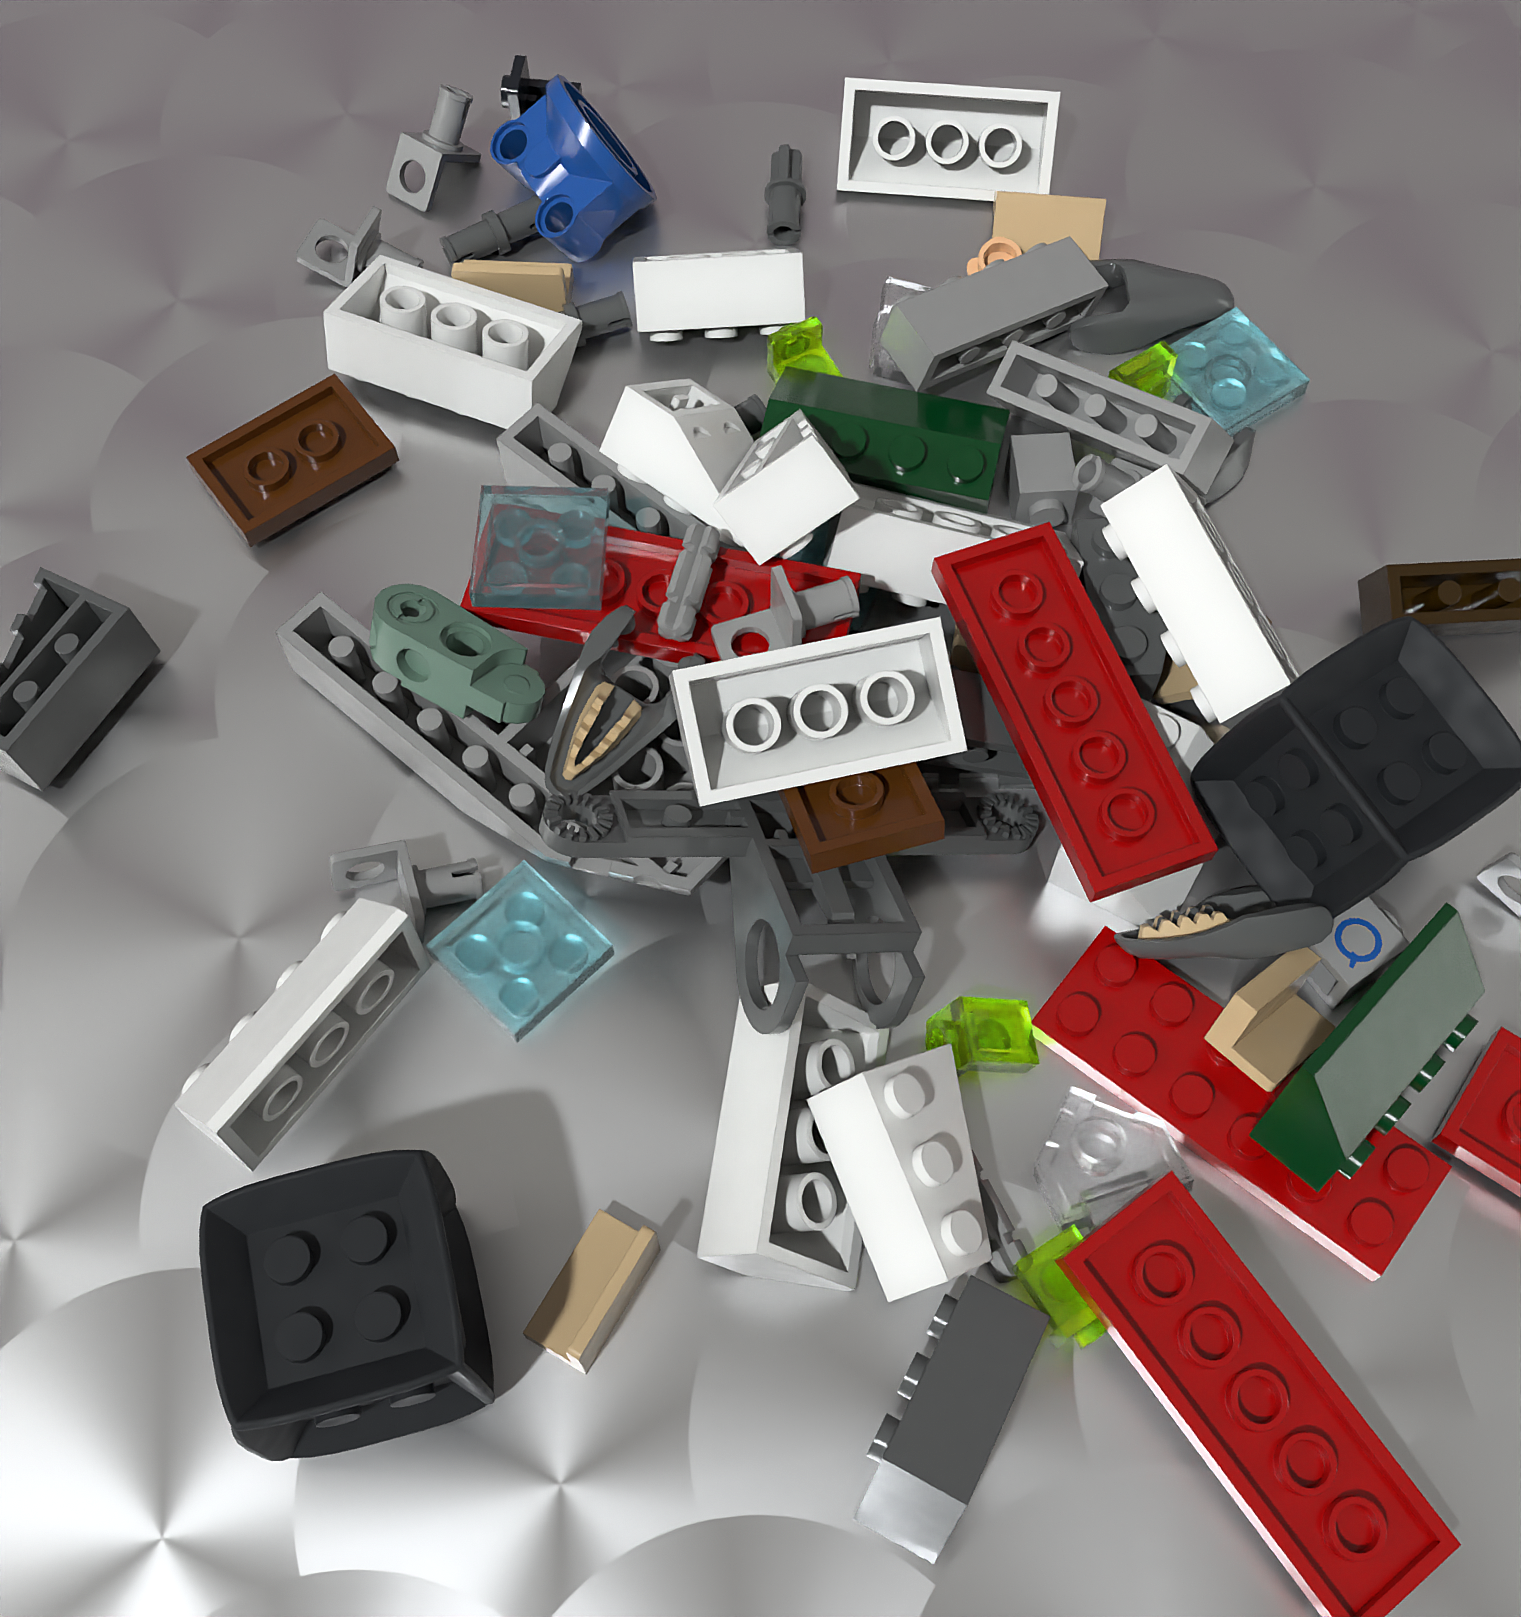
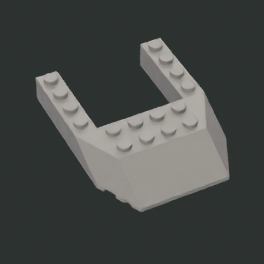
M539 403L535 404L496 438L505 481L550 515L684 540L687 528L692 524L698 523L705 526L692 515L678 512L668 506L663 499L664 495L649 484L638 483L623 476L617 469L618 463L601 453L598 446ZM720 541V547L738 550L734 546ZM322 591L275 631L292 670L463 813L544 861L691 896L728 858H573L555 852L544 843L539 833V825L544 805L552 796L545 786V765L554 731L578 660L545 690L541 712L536 719L522 724L510 723L497 735L472 713L462 719L401 686L402 680L383 671L373 660L369 644L370 630ZM610 650L603 660V670L612 682L635 698L651 704L657 703L665 697L671 688L669 685V675L673 670H678V663ZM678 719L619 769L587 793L591 795H610L611 790L695 791L682 743ZM564 820L568 823V830L573 825L575 826L574 832H578L580 827L584 828L585 832L587 831L588 826L579 821Z

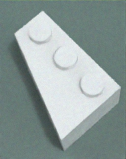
M799 409L754 441L712 506L760 566L778 553L783 559H787L799 552L812 540V530L860 499L844 466L802 410Z
M951 1043L862 1072L807 1099L888 1302L947 1282L993 1260Z

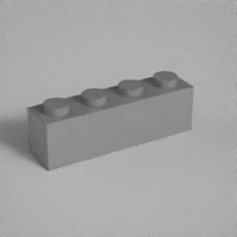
M1070 236L1048 245L1046 243H1039L1030 248L1025 254L1007 261H1004V259L995 260L983 270L966 277L953 276L937 288L919 295L917 293H909L903 296L890 309L889 320L879 341L916 392H919L1005 356L1012 340L1030 346L1068 330L1073 322L1092 315L1109 285Z
M1012 340L986 392L1004 408L1009 409L1013 415L1057 433L1069 432L1071 439L1153 472L1168 464L1193 490L1205 495L1234 442V439L1213 418Z

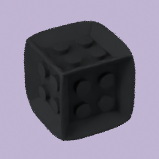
M1404 616L1386 622L1342 647L1304 672L1279 696L1265 702L1250 712L1200 758L1192 770L1190 781L1198 801L1214 827L1254 881L1277 907L1315 903L1329 910L1332 919H1334L1388 883L1409 861L1441 847L1513 796L1521 788V740L1498 707L1446 644L1418 620L1411 616Z
M391 1150L342 1159L243 1186L213 1199L202 1207L199 1226V1257L214 1372L221 1402L231 1425L233 1437L244 1449L269 1461L331 1455L450 1423L470 1415L488 1404L494 1403L492 1353L471 1246L464 1223L456 1207L455 1189L435 1155L426 1150Z

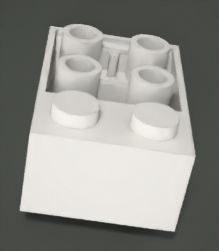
M689 378L627 385L599 451L618 463L617 469L623 476L638 483L649 484L664 494L663 499L665 503L674 510L687 515H695L716 528L720 533V541L731 546L743 547L740 540L712 506L754 443L736 409Z

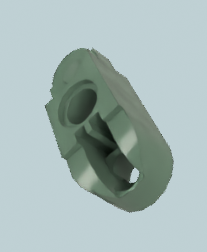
M414 584L392 585L381 590L375 597L369 638L372 658L383 671L402 680L401 686L462 719L474 710L498 723L504 721L506 723L522 724L537 718L541 712L544 700L545 684L541 677H539L540 673L525 664L528 648L427 587Z

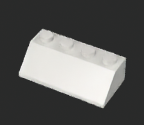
M845 77L837 190L994 201L995 191L1049 194L1060 92Z
M379 255L323 311L328 369L404 394L410 398L449 409L460 415L469 416L505 428L506 430L537 403L550 412L555 409L582 331V320L383 255Z
M1168 464L1100 505L1110 523L1102 528L1104 537L1120 561L1129 557L1139 576L1131 581L1133 590L1149 614L1158 610L1168 628V631L1160 635L1161 640L1170 657L1179 668L1185 664L1189 666L1198 683L1197 686L1190 689L1191 695L1202 715L1209 723L1218 719L1220 724L1232 729L1250 712L1265 702L1279 696L1300 676L1196 492Z
M852 482L860 499L830 518L823 566L861 573L859 593H866L869 587L891 591L893 599L911 606L924 607L927 605L928 600L946 604L931 572L935 557L1034 527V525ZM1054 530L1079 577L1084 561L1065 532Z
M940 617L673 670L669 675L682 743L699 806L967 751Z
M361 897L348 911H342L335 915L323 930L320 943L303 961L294 962L283 972L277 982L275 993L258 1011L250 1012L237 1023L230 1035V1043L211 1064L207 1063L200 1066L190 1075L183 1086L182 1096L175 1102L174 1106L196 1128L253 1172L431 967V963L409 915L398 907Z
M779 982L760 986L769 1006L772 1005L775 999ZM808 983L790 1027L780 1034H761L749 1023L741 999H739L696 1258L746 1276L843 1291L856 1290L862 1236L807 1099L862 1072L885 1065L889 1028L876 1029V1026L870 1021L867 1012Z

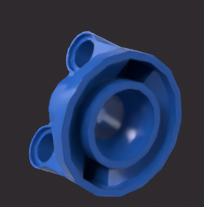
M557 74L545 85L546 94L519 118L507 121L497 129L491 140L490 152L492 158L525 188L533 190L542 203L539 205L535 216L537 231L571 261L583 262L594 257L601 249L608 235L636 211L649 207L657 200V196L639 165L600 114L574 85L564 76Z

